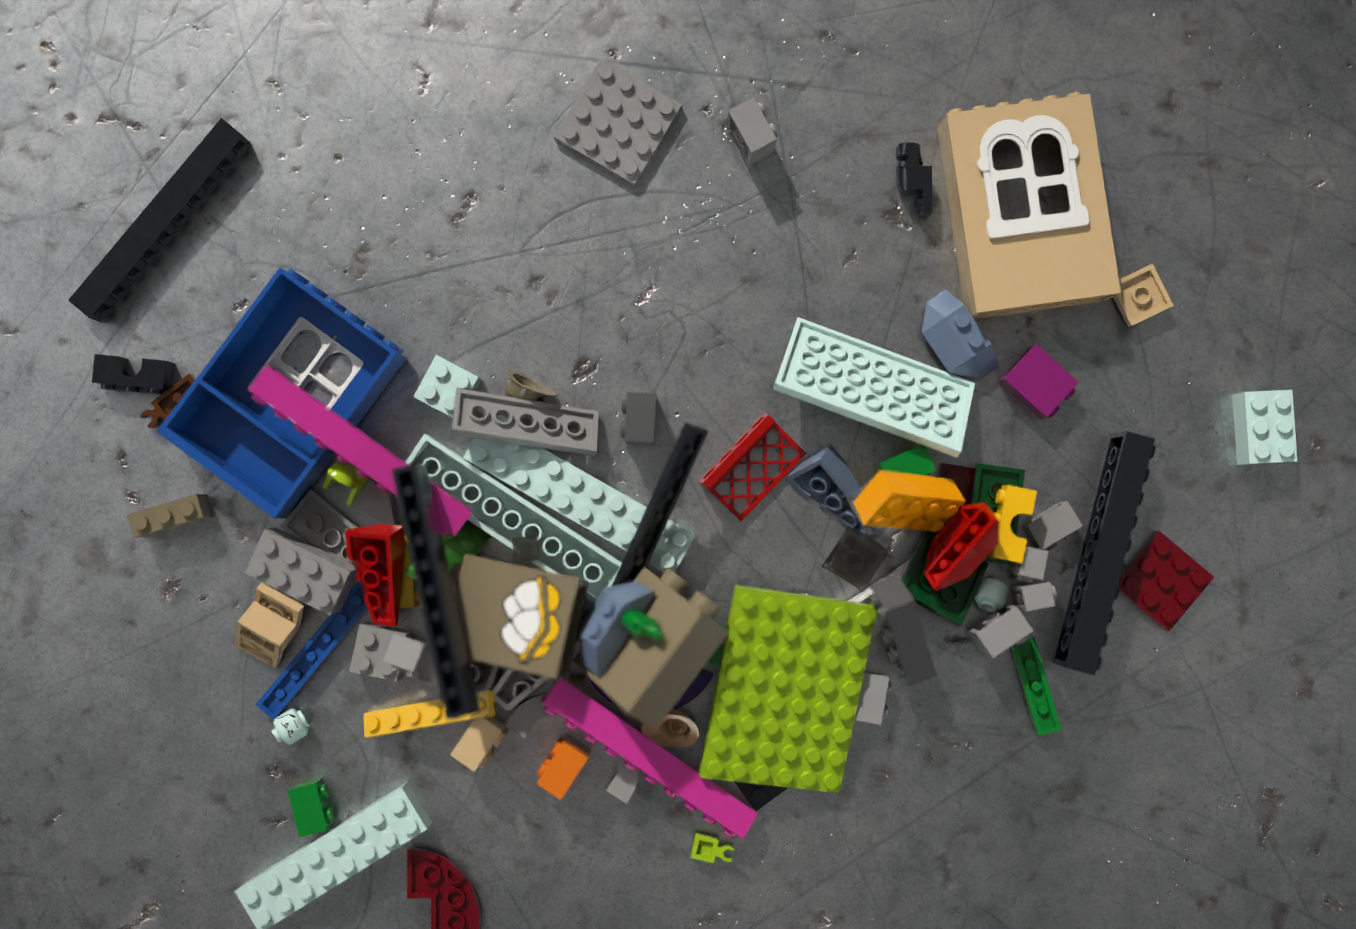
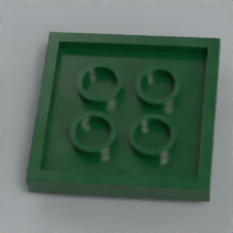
M923 531L901 581L913 597L915 603L957 627L962 626L989 563L982 561L968 578L938 591L934 590L923 574L924 566H927V556L931 542L937 533Z

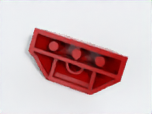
M979 503L961 506L933 538L927 556V566H924L923 574L934 590L938 591L968 578L998 545L999 520L987 504Z

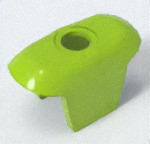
M338 460L327 470L328 473L323 488L328 490L337 482L351 487L352 490L346 502L347 505L351 506L369 479L373 480V478L370 476L368 479L362 477L355 471L357 468L350 462L345 464Z

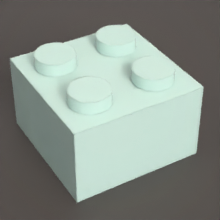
M436 355L414 398L453 418L456 389L477 391L482 379Z

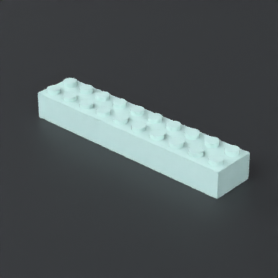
M424 434L406 463L408 465L414 463L426 465L429 480L473 510L467 519L468 521L541 569L588 581L589 586L586 598L595 603L604 588L612 586L622 564L621 560L476 465L465 460L462 456L430 435Z
M474 438L463 457L465 460L625 551L628 550L647 508L544 448ZM668 520L649 564L662 572H665L667 568L675 572L696 535Z

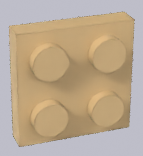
M1153 264L1119 279L1121 293L1113 297L1128 327L1174 306Z

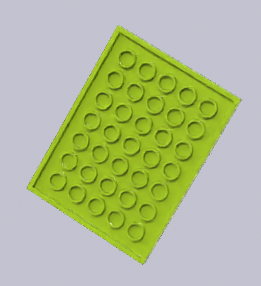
M735 585L726 629L729 633L724 639L699 769L700 778L840 793L877 609H874L871 604Z

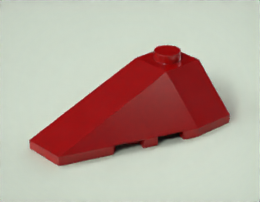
M376 524L347 529L345 531L347 556L349 561H353L357 572L355 575L356 580L361 582L365 593L364 601L372 622L377 625L396 627L398 625L405 551L404 527Z

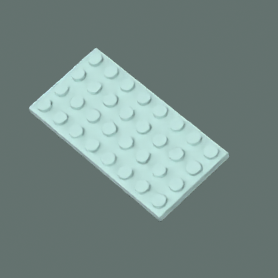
M798 317L773 390L958 457L962 449L975 382Z

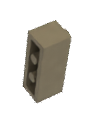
M194 494L127 514L133 538H142L212 518L213 514L207 494Z

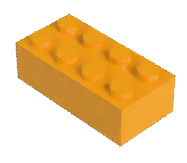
M880 470L853 504L863 524L866 526L937 532L958 511V508L965 500L953 479Z

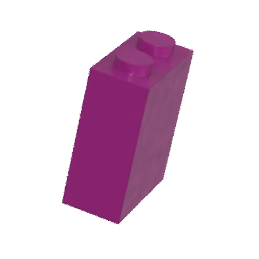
M1037 344L1030 346L998 381L1039 419L1053 417L1060 409L1058 406L1063 399L1068 400L1075 393L1074 387L1078 384V381Z

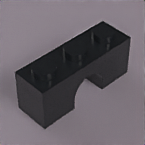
M94 355L92 383L100 384V389L116 390V386L124 387V391L139 393L141 388L148 389L150 394L161 395L163 391H167L173 386L175 363L166 360L142 358L140 371L136 375L131 376L128 372L129 359L120 356Z

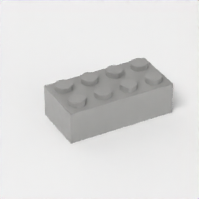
M278 528L264 529L245 574L328 615H333L341 612L356 579L355 575L357 572L354 565Z

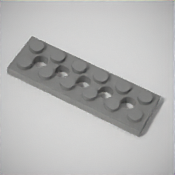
M457 388L451 434L595 456L597 452L599 411ZM479 411L483 413L484 417L476 418L472 415V412ZM496 416H506L508 418V421L501 422L496 418ZM528 419L531 421L532 425L525 426L520 422V420ZM552 423L556 429H547L544 424ZM568 427H576L579 433H571Z

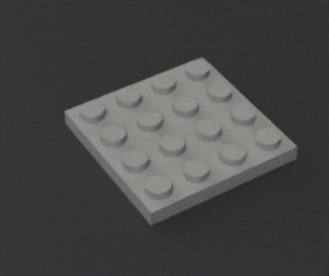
M601 58L556 132L554 139L635 187L682 109V104Z

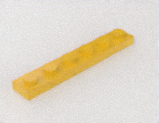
M493 691L476 692L481 712L448 721L445 718L441 699L364 713V737L373 738L495 716Z

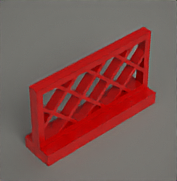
M764 413L699 482L733 515L742 521L807 453L769 414ZM773 428L779 433V444H767V434ZM783 438H784L789 444H783ZM754 447H763V461H750V451ZM767 447H779V461H767ZM783 447H793L798 452L793 460L783 461ZM738 464H747V478H734V468ZM750 464H763V478H750ZM767 464H779L780 473L776 477H767ZM730 481V495H720L715 488L721 482ZM734 481H747V495H734ZM750 481H763V491L760 494H751ZM724 498H730V504ZM734 498H747V507L741 514L734 508Z

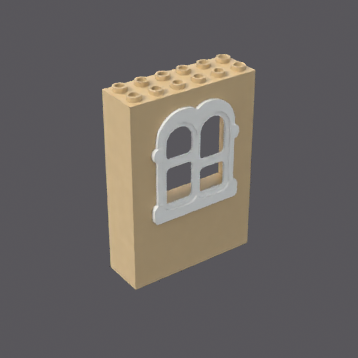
M1074 92L1062 98H1058L1057 95H1051L1040 101H1034V99L1030 98L1024 99L1018 104L1002 102L996 104V107L987 108L986 105H979L967 111H963L962 108L950 110L937 127L963 304L967 307L973 318L980 319L1103 302L1120 294V283L1090 94L1081 95V92ZM1050 134L1059 141L1064 166L1063 174L1037 177L1035 175L1031 144L1038 135ZM1003 139L1014 141L1021 150L1022 167L1000 171L995 170L992 160L994 144ZM1023 178L1026 182L1030 216L1028 218L1005 221L1001 218L996 183L1002 180ZM1065 185L1067 187L1070 210L1065 213L1043 215L1040 210L1038 189L1046 186Z

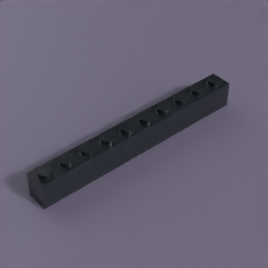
M221 118L68 301L90 319L99 322L106 319L111 314L112 307L117 301H121L126 296L128 288L141 278L143 270L157 259L159 251L172 241V236L175 232L185 226L190 214L200 208L206 195L216 189L221 177L231 171L233 163L237 158L246 153L251 142Z
M414 463L392 469L446 721L481 712L426 465Z

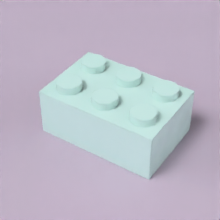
M1254 391L1232 395L1237 465L1297 462L1293 391Z

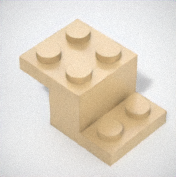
M261 582L256 588L255 601L237 622L234 646L276 669L281 663L283 650L300 630L304 605L299 600L288 597L279 590Z

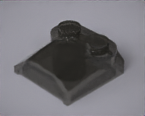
M847 526L821 567L828 569L863 592L887 557L888 551L880 543L858 529Z

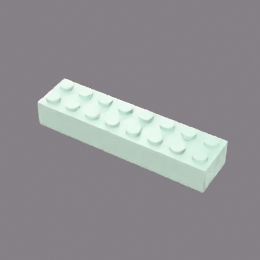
M406 782L240 886L235 893L257 929H268L424 832L433 822L410 784Z

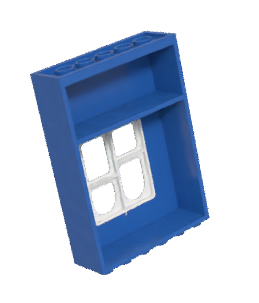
M279 267L157 430V433L271 517L286 519L328 467L336 452L329 447L327 450L323 449L314 442L316 438L310 433H307V435L302 434L293 427L296 423L288 418L286 420L279 418L273 413L274 408L267 403L263 406L252 398L254 394L248 389L265 366L277 368L303 390L310 381H315L333 396L327 407L357 427L407 358L402 355L404 351L402 348L388 339L384 342V335L369 325L364 327L366 322L349 310L344 313L347 308L329 297L291 268L286 271ZM312 330L320 337L321 349L305 372L299 373L281 359V355L299 332ZM334 353H343L352 362V372L342 386L335 385L319 372L325 360Z

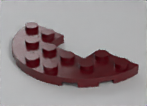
M409 847L407 849V898H431V929H480L481 914L479 901L465 873L455 863L437 852Z

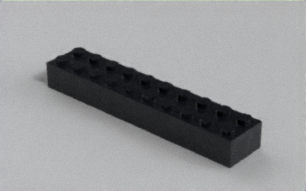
M1129 431L1110 434L1052 660L1054 664L1094 676L1096 671L1100 669L1102 662L1100 653L1102 647L1107 643L1108 635L1106 630L1108 623H1111L1114 611L1112 606L1114 600L1119 595V579L1125 572L1126 564L1124 559L1126 553L1131 548V531L1136 527L1138 521L1136 512L1138 506L1143 501L1144 493L1142 488L1149 477V461L1155 454V438Z

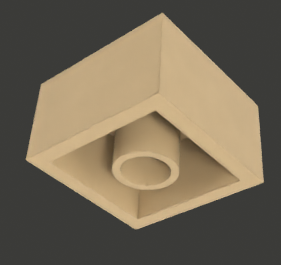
M496 714L491 717L474 719L450 756L474 772L479 766L484 768L495 752L491 748L493 746L497 748L508 733L504 726L506 721Z

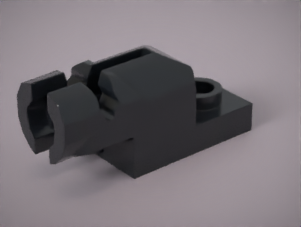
M913 142L900 143L896 147V158L898 161H901L896 166L897 189L900 195H918L915 198V211H919V218H929L933 213L932 166H922L920 144Z

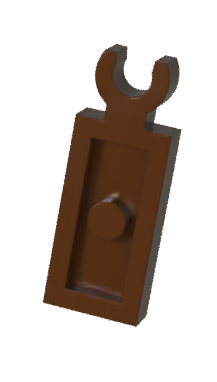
M192 374L186 375L151 402L155 407L153 410H145L141 413L140 417L144 419L152 415L153 421L147 425L149 428L158 427L162 418L164 421L196 380Z

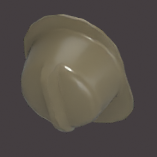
M512 369L505 371L509 377L505 389V395L508 397L537 401L542 395L557 396V392L533 381L518 371Z

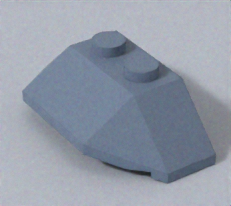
M945 289L926 302L921 334L948 373L980 380L999 367L991 342L960 300Z
M639 581L604 588L577 629L583 663L600 678L630 634L629 629L622 624L624 613L629 610L644 612L655 595V592Z

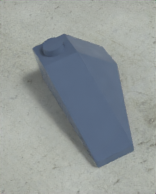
M831 444L813 452L788 474V480L801 495L807 499L811 497L821 504L820 508L825 512L829 510L839 517L840 523L861 538L881 529V527L863 524L853 504L862 491L845 460Z

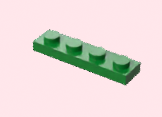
M1030 636L1025 642L1019 645L1016 643L1012 645L1011 650L1037 736H1041L1062 729L1035 637Z

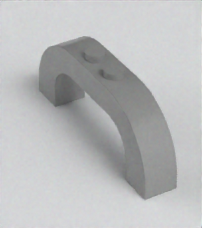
M546 692L536 694L521 703L511 714L504 726L525 739L537 720L550 715L543 710L546 705L540 702ZM618 755L616 757L618 768L606 791L627 804L637 786L640 770L637 769L634 772L623 764L625 759Z

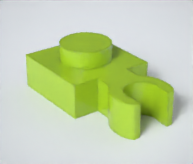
M696 832L690 858L714 863L715 857H720L725 862H732V857L725 856L724 851H734V846L731 844L718 845L719 837Z

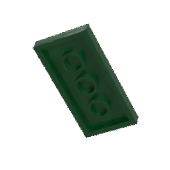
M976 463L970 505L985 503L993 513H997L998 503H996V495L998 490L1003 485L1023 488L1025 470ZM1020 514L1015 515L1010 523L1011 531L1015 536H1017ZM988 556L983 560L985 562L1013 565L1011 561Z

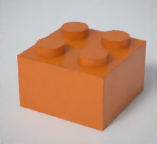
M567 734L565 739L560 737L550 752L553 756L552 759L546 758L536 775L540 778L536 784L561 800L588 760L591 749Z

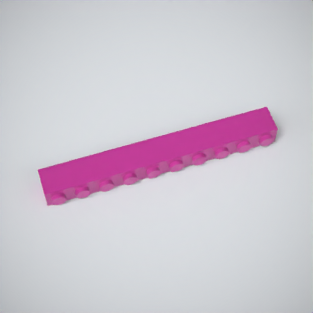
M265 366L248 389L254 394L252 398L263 406L266 403L274 408L273 413L283 420L290 419L296 423L293 426L296 430L304 435L310 433L316 438L314 442L325 450L329 447L335 451V457L345 464L352 463L357 467L355 471L362 477L368 479L370 476L377 481L376 486L385 493L391 491L397 495L392 469L408 465L406 462L273 367ZM430 480L441 533L446 536L450 534L455 536L473 510Z
M555 679L540 701L546 705L543 709L553 717L559 714L565 718L564 724L574 731L577 728L584 731L585 735L583 737L594 745L600 742L606 746L603 750L615 759L618 755L625 759L623 764L634 772L637 769L644 772L643 778L653 785H656L657 782L665 787L663 792L674 799L676 796L684 800L682 805L693 812L698 809L704 813L702 816L704 820L713 826L716 822L723 826L721 831L734 839L735 835L743 839L757 817V812L709 779L700 778L696 770L565 680Z

